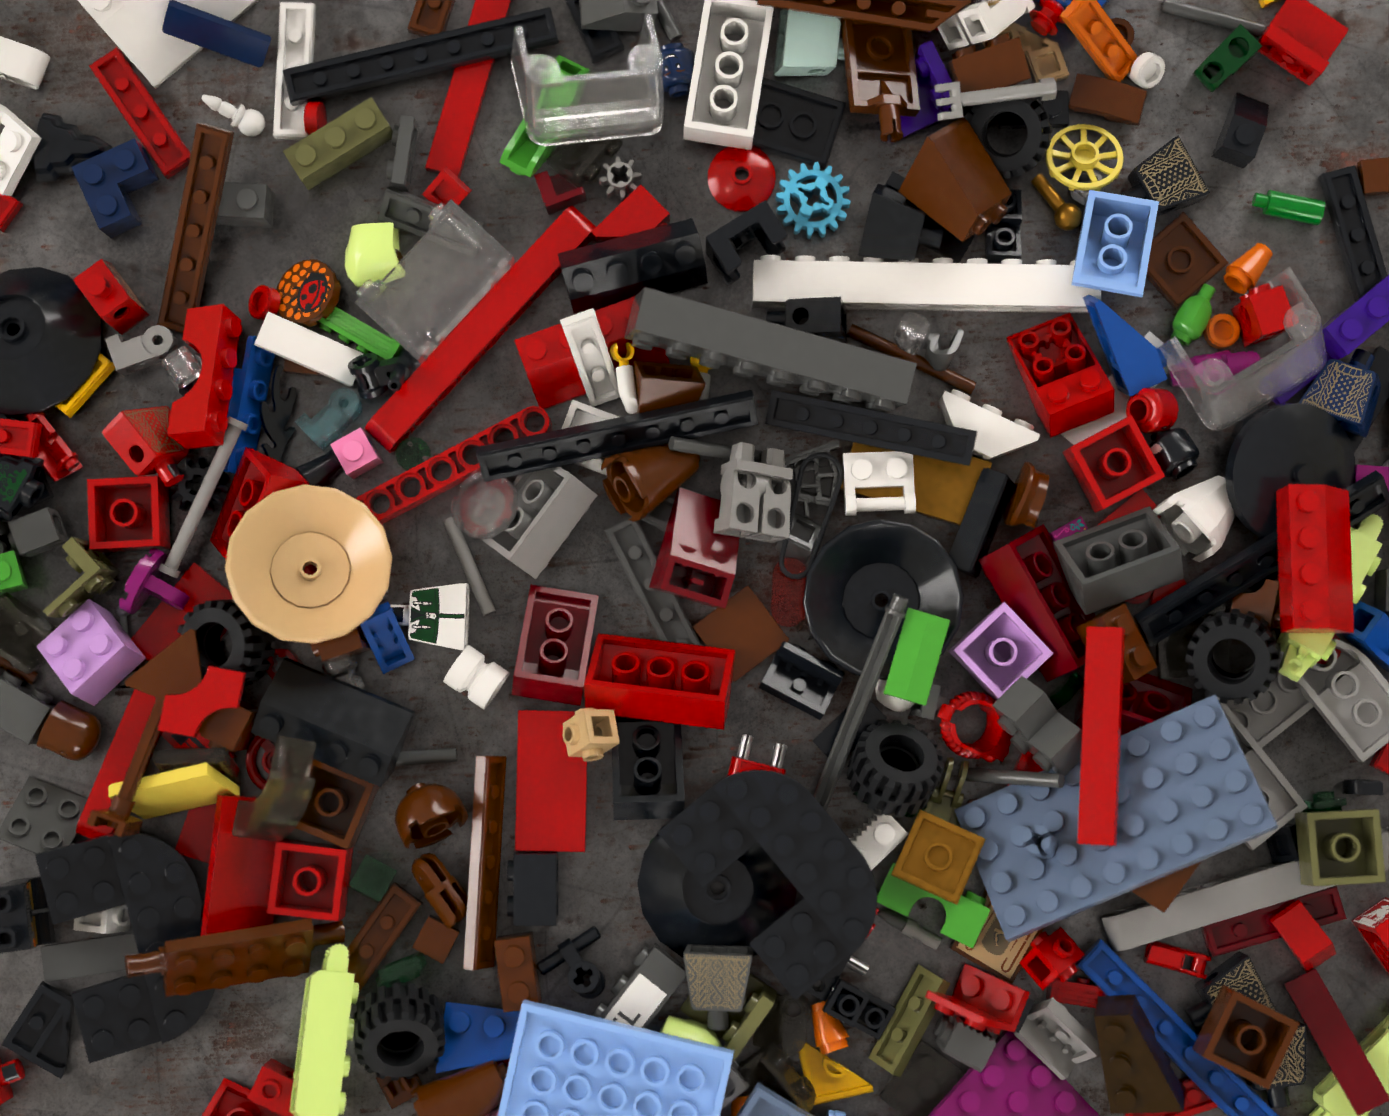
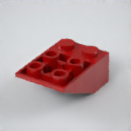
M1070 312L1006 337L1035 411L1050 438L1114 413V387Z

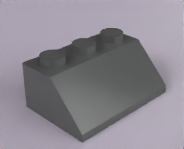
M1150 506L1053 542L1070 591L1086 615L1183 579L1181 548Z

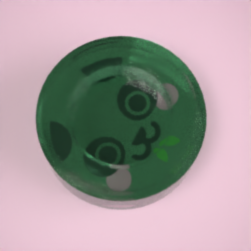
M417 437L404 439L396 449V460L406 471L432 458L429 445Z

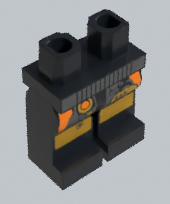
M41 876L16 879L0 885V953L27 950L39 945L56 942L50 911L32 914L34 910L48 908Z

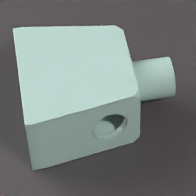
M782 9L779 16L774 75H828L836 68L837 59L845 60L843 39L839 38L840 20L836 17Z

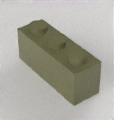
M370 97L290 146L283 153L300 180L310 190L390 141L393 131L373 98Z

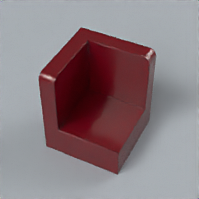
M570 169L549 177L547 170L534 175L548 215L564 210L571 205L574 206L587 201L585 191L581 186L575 169Z

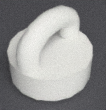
M1152 52L1143 53L1134 61L1127 77L1141 88H1152L1159 83L1164 75V60Z

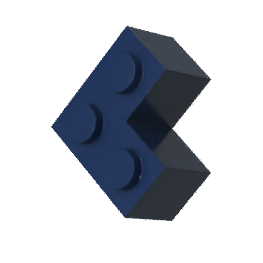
M135 138L71 167L95 221L102 232L113 238L142 225L129 193L160 179L146 149Z

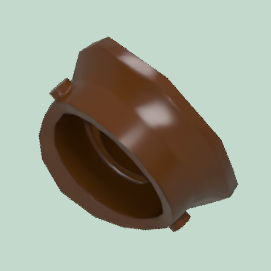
M1030 462L1023 464L1005 508V524L1009 526L1024 524L1035 529L1038 523L1039 514L1047 494L1049 475L1037 471Z

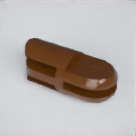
M424 853L420 858H416L412 864V873L425 892L424 896L446 928L451 929L455 926L456 922H460L466 917L468 895L454 875H450L437 856L431 853Z

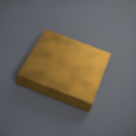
M920 809L891 875L957 905L986 839Z

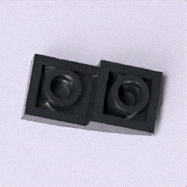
M1010 189L1012 194L1005 204L1008 208L1007 213L998 224L994 225L991 223L985 230V259L988 262H1001L1004 259L1021 260L1020 226L1023 219L1021 190Z
M839 979L822 1010L853 1028L856 1027L879 1040L896 1008L878 997Z

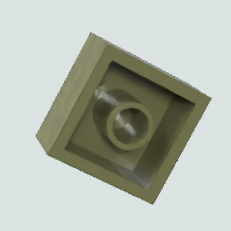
M1379 809L1295 813L1302 885L1329 886L1386 882Z

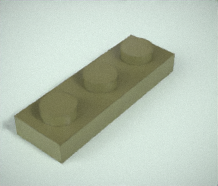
M918 964L895 1007L896 1011L868 1058L892 1075L901 1077L936 1012V1009H934L936 1002L925 997L927 991L945 994L951 983Z

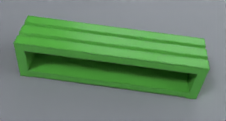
M337 307L334 308L333 312L326 319L322 317L317 321L320 324L319 328L329 334L331 331L339 334L337 337L339 340L346 344H349L351 341L357 345L356 349L364 354L368 352L376 354L379 361L398 357L401 349L404 348L399 342Z

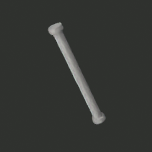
M228 417L229 425L224 435L223 445H220L216 451L165 564L161 563L158 568L159 571L172 577L178 578L181 572L178 568L242 430L246 431L248 424L233 417Z

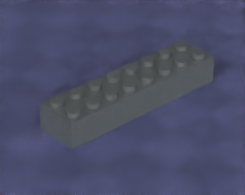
M646 287L634 297L624 339L632 340L631 345L639 349L651 351L654 346L666 350L665 355L675 359L686 360V357L690 356L700 359L699 364L708 368L719 369L720 365L733 368L732 373L737 376L753 378L754 374L766 377V383L773 386L786 387L788 383L799 386V392L806 395L819 396L821 392L831 395L833 402L845 405H852L853 402L864 404V409L884 413L885 410L894 411L895 408L907 405L917 365L914 362Z

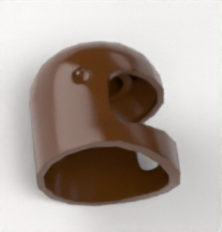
M61 700L53 708L44 723L36 746L53 751L69 760L80 761L88 757L96 748L101 737L102 726L98 718L91 713Z

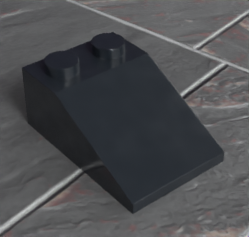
M615 716L620 744L612 748L614 821L674 819L684 810L685 805L681 724Z

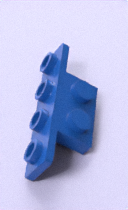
M248 336L242 369L234 368L233 394L229 402L227 419L229 416L248 424L246 431L242 430L224 468V472L235 474L245 447L257 451L262 425L260 402H266L275 354L254 345L257 336Z

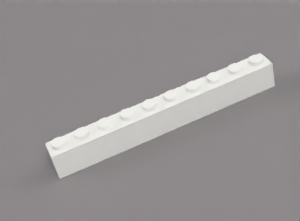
M778 255L760 256V260L753 261L752 308H786V300L841 297L847 309L1088 313L1083 297L1091 295L1101 300V290L1071 285L1075 260L1071 261L1070 265H1057V261L1052 259L1037 260L1036 264H1022L1020 259H1004L1001 261V264H988V260L984 258L968 259L967 263H953L952 258H934L932 263H919L918 258L912 261L884 262V258L865 257L863 262L850 261V258L847 256L829 257V261H815L814 256L801 255L796 256L795 261L781 260V257Z

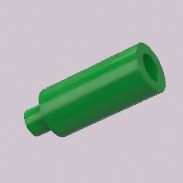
M1269 190L1267 195L1255 193L1252 200V206L1263 208V214L1317 226L1320 224L1325 211V201Z

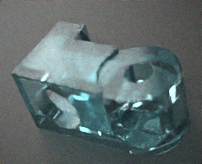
M345 387L338 388L330 395L328 404L312 419L304 412L295 423L324 451L360 416L363 409L362 401L353 390Z

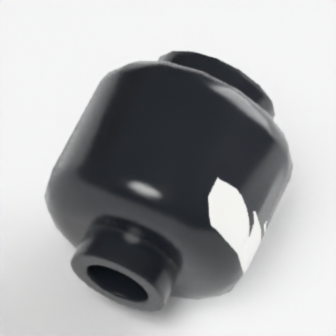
M1174 428L1152 434V442L1149 447L1165 477H1173L1174 480L1186 476L1197 467L1196 460L1200 453L1185 429Z

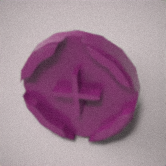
M151 548L149 550L151 557L148 555L142 557L130 574L124 589L129 594L126 599L122 597L119 599L120 609L129 614H135L151 595L176 609L183 610L190 597L172 585L160 580L162 572L158 568L161 563L165 564L167 553L157 548Z

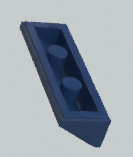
M175 0L169 1L162 26V32L258 68L263 66L272 39L267 34Z

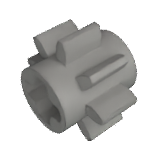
M616 156V162L611 166L606 163L603 164V170L607 173V176L599 178V183L602 186L609 185L606 192L608 198L616 194L620 196L623 202L626 199L625 195L637 188L634 181L642 180V174L640 172H632L635 165L633 159L628 163L621 162L619 156ZM624 174H626V183L624 181H619L617 184H615V175L621 177Z

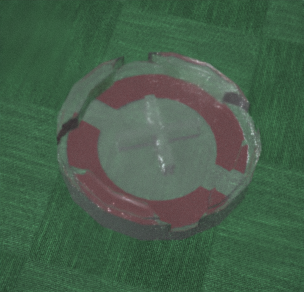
M478 472L462 482L459 486L460 491L457 498L454 496L451 504L452 518L456 526L471 538L483 540L497 536L506 530L514 520L519 506L518 492L513 483L507 478L484 482L482 472Z

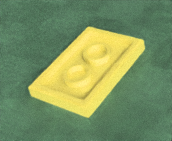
M206 762L148 775L141 779L133 799L135 805L132 812L143 819H149L216 804L217 795L240 796V786ZM123 781L109 785V798L113 800L114 795H118Z

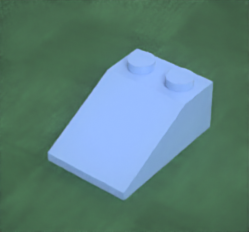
M1089 190L1083 213L1071 285L1142 297L1159 201Z

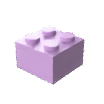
M90 599L85 601L36 646L69 692L93 706L146 659L113 614Z

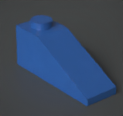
M1091 295L1083 297L1119 391L1131 397L1139 393L1143 388H1150L1168 379L1164 367L1167 366V361L1159 348L1152 345L1103 301Z

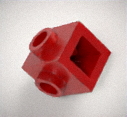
M1060 927L1051 935L1044 931L1029 944L1033 949L1019 963L1037 985L1044 990L1057 979L1064 983L1079 970L1075 964L1085 954L1063 928Z

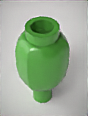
M1203 284L1198 295L1189 297L1181 305L1172 321L1173 333L1170 337L1181 345L1189 346L1192 341L1202 336L1212 314L1210 300L1216 291L1214 287Z

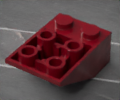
M681 487L678 488L649 588L711 607L726 609L736 573L740 537L713 533L714 521L719 518L721 500Z

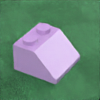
M1005 602L975 625L948 651L996 701L1021 676L1027 679L1053 654Z

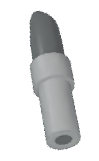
M891 909L877 914L885 922L900 930L905 936L911 939L914 938L934 950H937L942 941L940 936L920 926V923L911 918H906Z

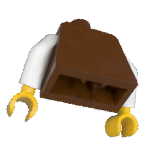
M617 343L611 346L610 355L613 360L619 362V367L616 368L618 392L627 413L633 415L709 399L711 375L708 374V370L712 368L700 365V359L690 357L692 366L634 360L632 366L629 365V360L633 357L635 350L630 343H626L627 353L624 358L618 355Z

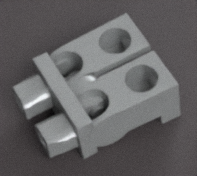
M739 442L732 445L730 461L721 465L720 475L723 476L720 483L719 518L714 521L713 533L740 538L745 537L746 539L769 543L788 539L790 535L791 484L789 480H792L793 469L785 468L784 450L775 448L762 450L761 463L754 462L755 446L753 444Z

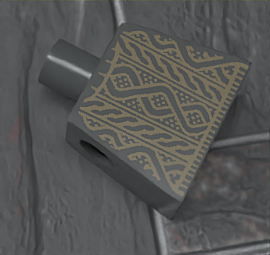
M687 944L683 959L691 1007L693 1010L708 1011L707 1027L709 1029H728L729 1012H740L743 1010L754 955L752 947Z

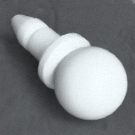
M202 96L203 102L210 109L218 111L219 114L227 118H232L230 125L233 127L238 126L244 135L254 137L261 134L264 130L265 119L259 111L255 109L245 110L243 104H240L238 109H236L235 106L226 101L223 102L219 97Z

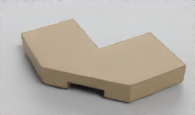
M1015 22L996 36L1008 33L1010 40L1017 37L1020 38L1033 83H1039V79L1053 77L1058 82L1068 78L1070 75L1057 42L1047 37L1044 39Z

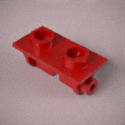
M44 412L26 414V421L42 424L38 458L44 460L43 468L54 482L83 468L77 459L78 454L72 452L56 433V430L46 419Z

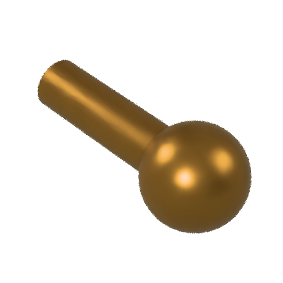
M1042 173L1034 177L1031 183L1055 211L1054 220L1056 225L1066 231L1077 228L1082 220L1080 208L1073 203H1066Z

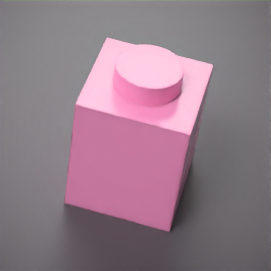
M361 427L330 444L346 475L352 479L384 463L368 433Z

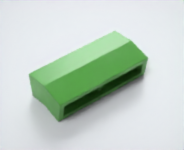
M908 608L884 689L885 695L926 706L950 620Z

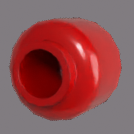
M1143 388L1127 401L1126 416L1132 415L1140 431L1143 433L1169 430L1178 418V402L1175 396L1167 389Z

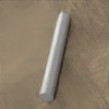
M452 516L443 520L442 522L483 616L495 612L496 609L456 517Z

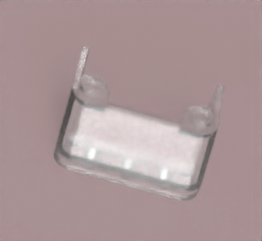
M652 14L644 15L639 44L633 47L628 55L627 64L629 70L561 76L559 64L554 58L544 54L528 55L522 26H515L511 64L526 131L531 141L541 146L647 136L653 135L661 129L664 120L663 57Z
M1290 267L1280 272L1268 282L1272 288L1280 285L1284 287L1291 308L1286 312L1283 323L1292 341L1238 374L1233 375L1223 361L1215 358L1206 359L1194 366L1176 336L1159 347L1166 358L1169 370L1207 428L1221 431L1231 427L1316 375L1325 367L1327 353L1320 314Z

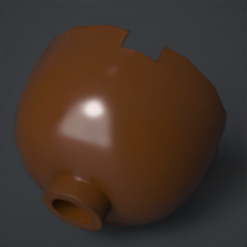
M418 783L413 785L406 791L407 795L400 801L395 812L396 827L405 848H409L410 843H413L415 848L419 849L440 842L452 835L451 830H448V828L457 822L461 828L468 819L467 811L458 795L450 788L439 784L426 785L425 783Z

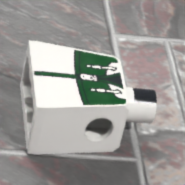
M458 583L411 590L409 605H390L399 625L409 626V640L462 651L468 646L469 584Z

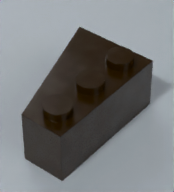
M1099 996L1094 1019L1110 1113L1183 1112L1186 1088L1174 1073L1170 1065L1171 1061L1155 1038V1031L1136 996Z

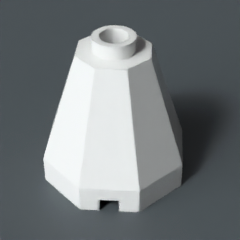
M1219 475L1171 495L1153 510L1156 515L1161 516L1160 521L1180 546L1182 555L1185 556L1188 552L1196 554L1192 559L1198 562L1212 556L1222 547L1236 516L1228 498L1226 478Z

